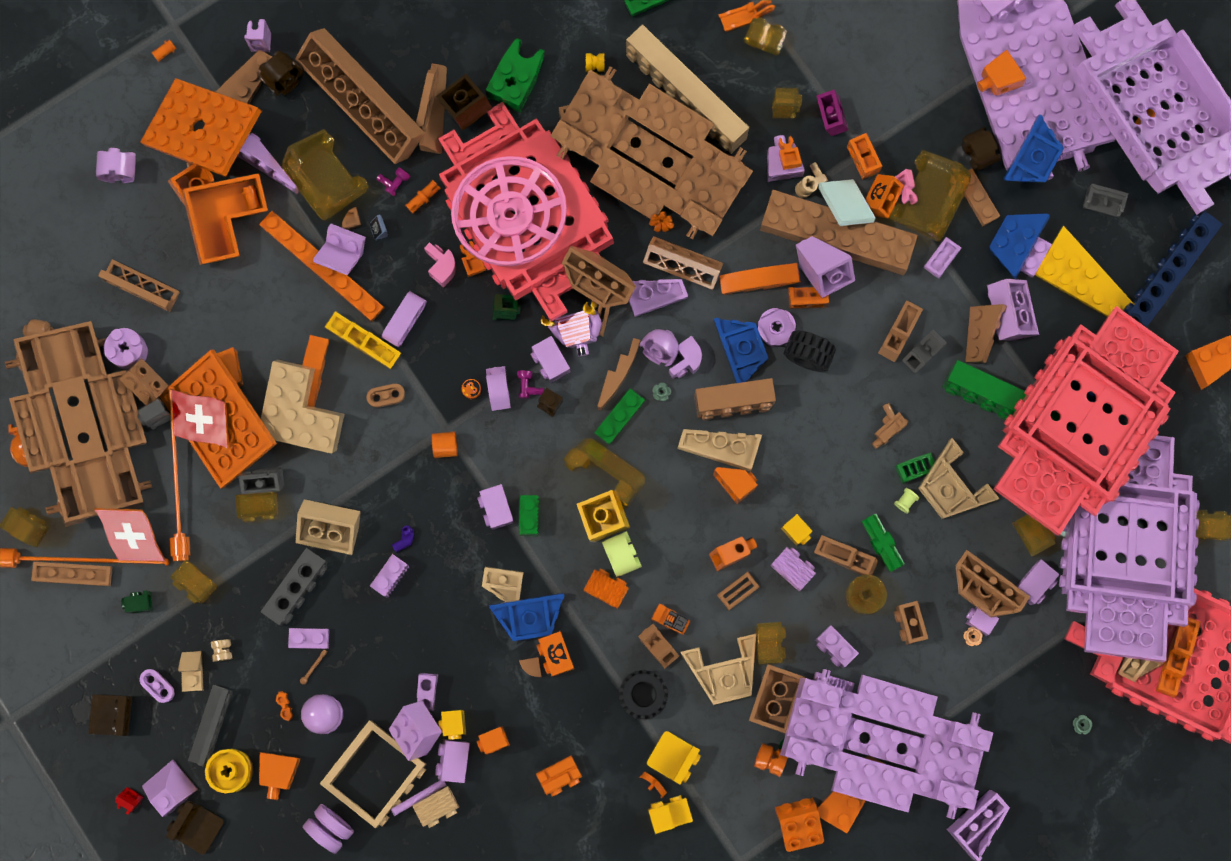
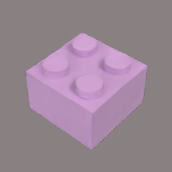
M423 701L403 706L389 728L392 737L396 740L408 761L427 755L442 733Z

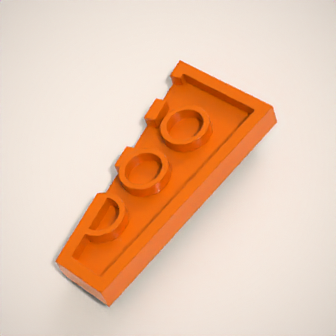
M867 755L865 759L883 763L872 756ZM833 791L817 808L819 817L841 831L848 833L866 800Z

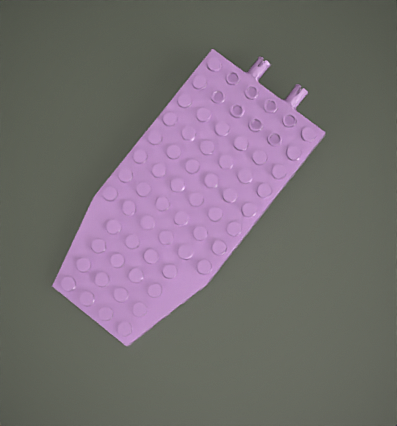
M957 0L960 39L976 85L978 81L983 79L981 74L984 67L1005 50H1008L1026 77L1022 87L997 96L992 93L990 88L984 92L978 89L1006 171L1009 169L1039 114L1044 117L1043 120L1049 129H1052L1055 138L1064 147L1058 161L1074 157L1078 171H1082V168L1083 171L1088 169L1090 166L1085 154L1093 152L1096 146L1115 141V137L1082 88L1083 83L1076 68L1087 58L1079 36L1073 28L1074 23L1065 1L1028 0L1010 11L1003 19L994 21L982 6L980 0ZM1052 172L1050 173L1047 180H1050L1054 177Z

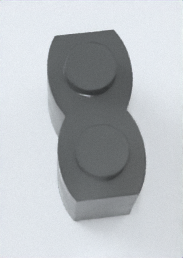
M159 398L138 410L139 415L137 417L141 424L147 428L151 427L153 430L171 420L169 410Z

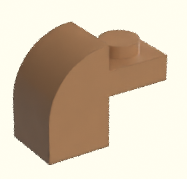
M654 624L646 628L638 636L643 645L664 669L679 657Z

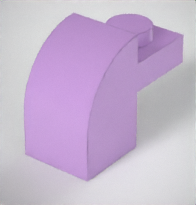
M692 336L678 345V354L682 361L669 369V374L673 379L675 377H683L688 373L687 369L694 374L700 367L702 359L701 349Z
M505 366L486 369L492 411L511 408Z

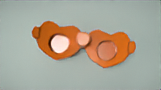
M283 691L278 692L276 702L282 707L280 716L284 720L291 721L294 715L292 708L288 705L287 693Z
M644 772L639 777L651 783L648 787L650 791L655 786L661 795V799L667 793L662 784L649 773Z

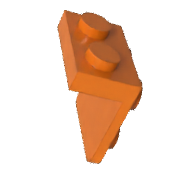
M805 798L797 802L785 803L775 807L786 851L791 852L824 842L819 812L813 798Z

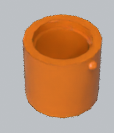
M455 431L432 434L434 458L458 456Z

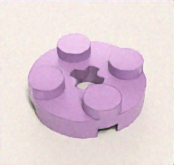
M779 308L765 311L758 321V331L761 339L771 347L787 344L792 331H795L796 328L793 316L788 311ZM773 323L781 324L782 327H780L779 332L772 330Z

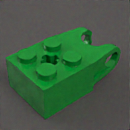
M517 38L502 57L486 88L487 98L498 103L503 102L506 107L521 113L537 81L545 50L539 49L533 57L523 58L519 55L522 42L521 39Z

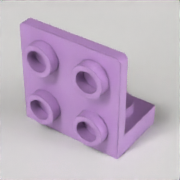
M330 224L327 230L326 242L314 257L313 262L348 275L363 255L366 237Z

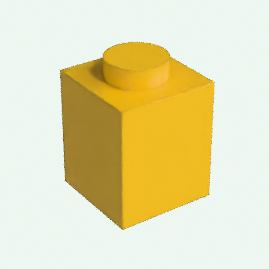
M798 514L781 528L796 546L799 543L804 545L811 539L809 534L812 533V530Z

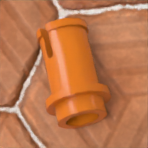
M170 39L168 41L165 40L163 45L151 52L158 62L171 52L174 53V50L177 49Z
M254 185L244 187V192H242V194H245L249 210L261 207L255 191L257 188H254Z

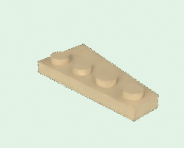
M683 429L677 449L751 472L762 435H746V433L728 434L726 432L713 433L702 430Z

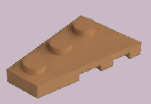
M1006 305L970 307L966 363H986L994 342V333L996 329H999L1001 324L999 320L1002 312H1005L1007 308Z

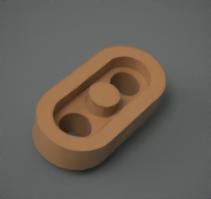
M399 384L376 387L367 393V402L374 408L398 404L405 398V391ZM393 392H399V396L393 397ZM378 395L380 400L376 402L374 397Z

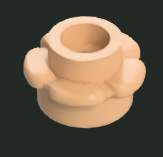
M970 627L964 632L963 637L969 646H977L982 642L983 634L978 629Z

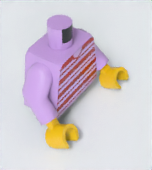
M594 301L591 303V307L586 302L583 306L584 311L555 319L556 321L551 322L545 319L543 315L541 317V323L548 326L563 345L569 348H577L578 357L589 355L587 344L597 341V336L602 326L598 311L595 310L597 303Z

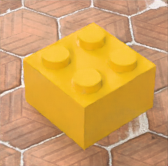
M614 490L577 503L590 541L596 542L630 528L618 492Z

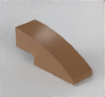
M906 300L878 354L893 362L896 361L923 311L922 308Z
M822 535L814 551L815 554L870 579L878 563L875 557Z

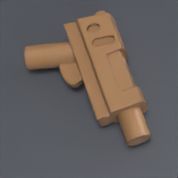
M890 403L883 406L887 415L882 420L885 425L874 434L877 439L871 444L875 449L879 448L882 444L888 443L889 439L904 429L908 423V420L904 419L900 412L896 415L894 414Z

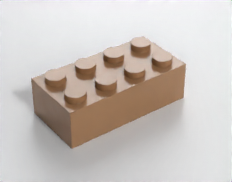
M772 378L696 389L694 394L697 418H702V420H711L714 418L713 416L721 415L722 418L733 416L732 413L740 412V415L750 414L752 410L767 412L770 411V408H773L776 402Z

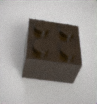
M467 74L436 96L462 131L492 109L485 95Z

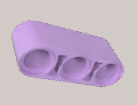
M409 291L383 331L382 338L399 347L420 316L427 301Z

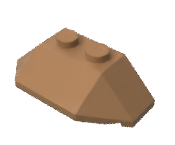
M570 246L562 261L571 287L604 308L627 304L636 289L635 284L625 271L594 252Z
M968 550L963 553L955 565L959 594L991 618L1021 612L1030 598L1029 595Z

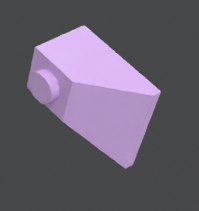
M174 760L170 761L142 785L150 803L162 817L171 814L198 790Z

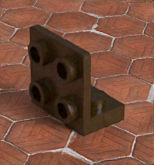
M93 694L88 733L128 736L132 697Z

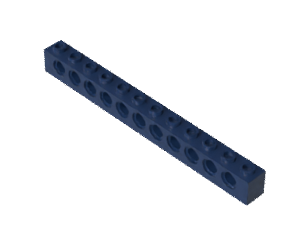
M1205 210L1192 216L1189 221L1191 223L1190 226L1184 228L1178 235L1179 241L1169 247L1167 250L1169 254L1158 262L1156 272L1151 273L1146 278L1145 282L1147 284L1145 287L1140 288L1134 295L1136 299L1133 303H1128L1123 311L1146 328L1223 225ZM1195 229L1200 230L1201 237L1195 234ZM1184 243L1189 245L1190 252L1184 249ZM1173 258L1179 261L1178 267L1173 264ZM1162 273L1168 276L1167 282L1162 279ZM1151 288L1157 291L1156 297L1152 296ZM1140 303L1146 306L1145 312L1140 310ZM1073 380L1071 388L1079 391L1080 383ZM1088 392L1087 399L1092 402L1096 395L1093 392Z

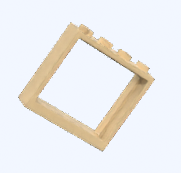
M369 720L320 784L374 828H378L379 825L383 827L390 817L387 815L391 809L402 803L399 799L403 794L408 795L413 789L414 785L412 783L416 777L420 779L426 771L424 767L427 764L420 758L411 760L417 766L379 815L373 818L332 785L373 731L402 753L396 740L375 722Z

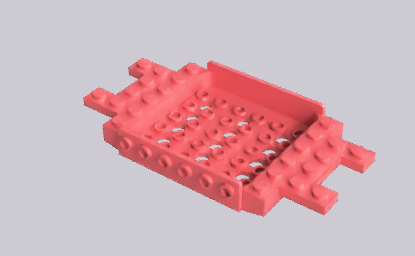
M501 102L487 112L495 125L489 130L464 144L455 130L438 138L454 165L440 173L439 176L446 187L445 193L448 199L445 201L450 210H452L455 192L467 174L477 166L495 158L511 156L527 159L528 157H534L537 163L547 168L557 178L566 199V217H572L574 223L571 226L564 225L560 237L551 249L541 257L522 265L497 266L482 261L487 270H492L494 274L492 278L496 285H501L503 289L508 288L515 301L532 291L552 322L567 313V309L559 296L573 289L562 265V261L570 246L588 250L600 256L599 252L614 244V241L608 230L607 222L609 220L606 214L600 211L595 197H591L588 186L579 178L580 174L570 164L571 161L566 154L564 159H561L562 154L560 157L556 156L561 149L559 141L552 138L551 132L549 130L545 131L537 119L519 128L504 103ZM520 165L503 166L505 177L514 176L529 180L534 171L531 168ZM512 166L520 168L517 175L509 173V169ZM496 168L479 175L472 181L470 186L477 189L479 185H486L493 181V178L497 176ZM540 174L535 184L543 192L547 187L551 186L554 188L552 183ZM507 183L508 190L521 193L525 185L518 183ZM500 185L489 190L485 196L492 200L495 196L501 194ZM531 190L527 199H529L531 196H536L539 199L536 205L541 204L542 201L540 197L535 193V191ZM556 190L551 196L545 194L548 201L559 197ZM464 192L460 201L459 220L470 219V209L474 197ZM479 202L476 218L487 217L488 207ZM561 205L550 209V220L547 229L551 226H555L558 229L561 220ZM511 210L505 213L507 218H512L515 215ZM544 211L533 214L532 223L541 228L544 220ZM489 224L478 226L486 239H489L494 233ZM467 227L464 230L469 240L473 239L475 243L473 247L478 252L484 244L477 238L472 227ZM526 230L519 235L520 243L524 244L536 234ZM501 236L495 243L500 246H513L511 237ZM541 237V242L538 245H532L525 249L523 252L524 259L540 252L549 244L550 240ZM491 248L485 255V257L497 261H516L514 252H501Z
M1194 588L1197 599L1195 605L1188 610V617L1201 622V634L1196 638L1193 654L1188 660L1185 676L1181 679L1178 694L1175 698L1156 691L1163 665L1133 682L1117 674L1124 657L1093 653L1098 658L1090 675L1107 683L1105 687L1112 690L1113 694L1120 697L1125 696L1130 699L1131 703L1138 706L1143 705L1148 708V711L1157 715L1161 714L1166 717V720L1175 724L1179 723L1188 731L1193 733L1196 731L1202 734L1201 737L1213 742V740L1221 739L1231 744V654L1226 648L1228 643L1231 642V606L1227 600L1221 598L1217 600L1211 597L1212 594L1206 590L1199 591ZM1072 621L1064 639L1084 649L1085 626ZM1168 625L1167 652L1177 627L1175 625ZM1221 660H1226L1229 663L1227 671L1220 670L1219 662ZM1215 677L1221 681L1219 689H1214L1211 686V680ZM1206 695H1210L1213 698L1214 702L1210 707L1205 706L1203 703V698Z

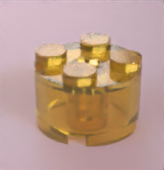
M869 574L859 576L847 586L845 592L846 604L857 614H873L884 606L887 599L886 588L883 582L876 576ZM867 590L870 597L865 600L862 593Z

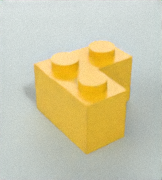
M681 795L670 798V802L663 804L662 801L651 804L652 808L648 809L655 834L693 822L687 799L682 798Z

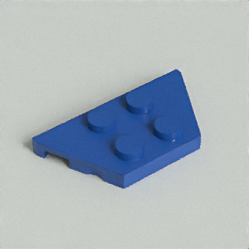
M1039 114L1005 174L1004 181H1047L1064 147L1055 138L1054 132L1051 128L1049 129L1042 115Z
M1049 214L1007 215L989 246L990 251L1006 267L1014 279L1017 278L1048 222Z
M714 318V323L736 383L746 382L768 360L757 325L753 322Z
M564 593L490 604L489 608L513 641L548 636L553 632L559 608L564 599Z

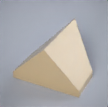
M1124 657L1117 674L1135 682L1141 676L1162 666L1164 663Z

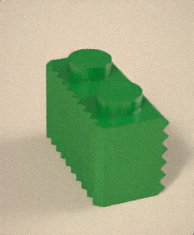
M520 495V536L539 535L540 499L537 495Z

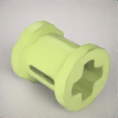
M905 488V493L898 501H895L894 505L908 514L909 508L915 501L919 500V497L910 489Z

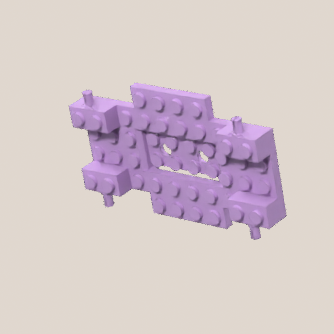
M823 669L820 680L814 681L800 678L780 755L792 758L798 762L795 774L804 776L806 765L811 764L834 770L836 774L831 791L909 812L913 793L945 802L949 805L946 817L955 819L957 808L974 810L979 792L974 790L983 752H989L993 732L983 730L978 726L981 714L972 712L970 724H962L935 717L933 713L937 696L865 675H861L857 694L828 683L830 670ZM852 714L924 734V738L852 718ZM863 732H867L870 736L869 742L865 744L861 743L859 739L860 734ZM899 743H904L907 746V751L904 754L897 752V745ZM844 748L847 750H851L854 752H858L861 754H865L868 756H872L875 758L916 769V771L914 773L911 771H907L904 769H900L897 767H893L890 765H886L883 763L844 753L842 751Z

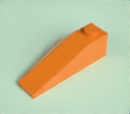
M193 164L169 179L168 183L185 205L182 195L183 189L214 183V178L209 170Z

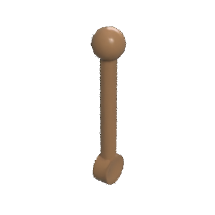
M324 649L307 674L301 677V684L308 682V677L328 651Z

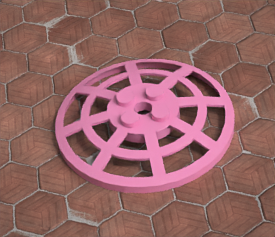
M511 156L486 161L468 173L455 192L451 210L452 224L461 244L476 258L497 266L522 265L541 257L551 249L560 237L567 214L565 195L557 178L547 168L533 160ZM520 165L531 168L534 171L529 180L514 176L505 177L503 166ZM496 168L498 179L489 182L480 191L470 186L472 181L479 175ZM540 174L552 183L557 191L558 198L550 201L547 200L544 192L535 184ZM507 183H518L525 185L521 193L508 190ZM500 185L501 194L495 196L492 200L485 196L489 190ZM531 190L535 191L540 197L541 204L531 206L530 201L527 199ZM464 192L474 197L470 209V219L459 220V205ZM479 202L488 207L487 217L476 218ZM561 205V220L558 230L554 234L546 230L550 220V209ZM512 210L515 212V215L512 218H507L505 213ZM544 211V220L540 228L532 223L533 214ZM489 224L494 233L489 239H486L478 226ZM472 227L477 238L484 246L478 252L475 251L465 240L460 228ZM526 230L536 234L524 244L520 243L519 235ZM501 236L511 237L513 246H500L495 243ZM541 237L550 240L549 244L540 252L524 259L523 249L532 246ZM491 248L501 252H515L516 261H497L489 259L485 255Z

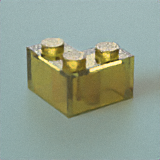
M20 506L18 509L11 507L0 524V528L9 532L11 536L36 548L49 527L44 525L46 521L29 514V511Z
M781 622L756 624L758 665L783 663V659H786L785 647H781V643L786 638L785 626H781Z

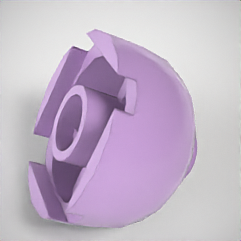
M655 329L649 332L640 343V348L642 346L644 348L643 354L658 365L661 362L666 363L665 366L672 365L679 352L678 342L674 334L669 330Z

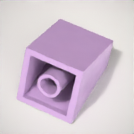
M813 236L796 244L800 269L822 298L855 281L852 257L849 254Z

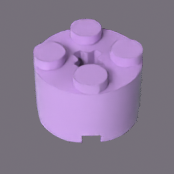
M109 148L108 152L98 151L96 164L97 179L109 183H115V181L122 180V183L134 182L136 154L133 152L122 153L118 148Z
M128 328L114 329L104 344L105 356L123 370H128L141 358L145 361L148 355V348L144 339Z

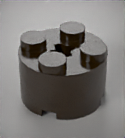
M281 50L275 52L271 59L262 63L259 67L261 81L276 96H280L279 94L281 93L286 95L293 91L300 83L298 80L299 76L303 77V69L287 53H283Z
M986 127L965 135L962 139V149L965 154L969 153L971 157L970 165L974 171L977 169L982 170L1001 161L1000 154L996 155L995 153L996 149H998L990 131H986Z

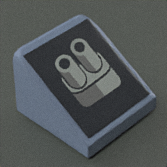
M377 215L370 222V228L375 240L388 237L384 220L381 215Z

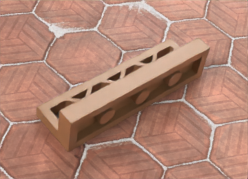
M654 236L649 243L643 260L644 264L712 290L724 264ZM650 253L658 254L661 260L653 261L649 259ZM674 260L678 267L671 268L666 261ZM690 266L694 268L696 273L689 275L684 268ZM705 273L713 275L712 283L705 281L702 275Z
M113 259L107 270H101L98 275L103 281L168 312L171 311L180 294V291ZM117 266L121 268L123 275L117 277L111 273L114 267ZM136 275L140 283L131 284L128 282L127 277ZM153 283L157 291L150 293L145 290L144 285ZM170 291L174 294L170 301L162 298L161 293Z

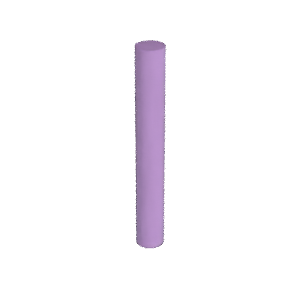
M439 780L391 809L393 815H398L445 787V781Z

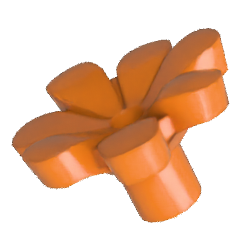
M660 211L659 215H652L649 222L650 226H655L654 231L659 232L661 228L664 232H667L669 228L672 229L674 227L672 217L667 216L665 211Z

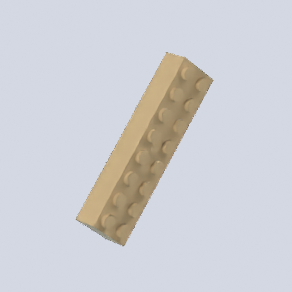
M643 24L626 39V56L631 62H636L645 75L649 74L657 87H662L667 95L714 123L708 136L711 139L715 138L722 150L732 154L747 139L749 127Z

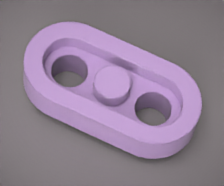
M152 669L142 672L140 684L158 702L167 703L173 699L175 694L174 688L159 672ZM150 676L154 677V681L152 683L148 681V678ZM164 689L168 691V694L165 697L162 695V691Z

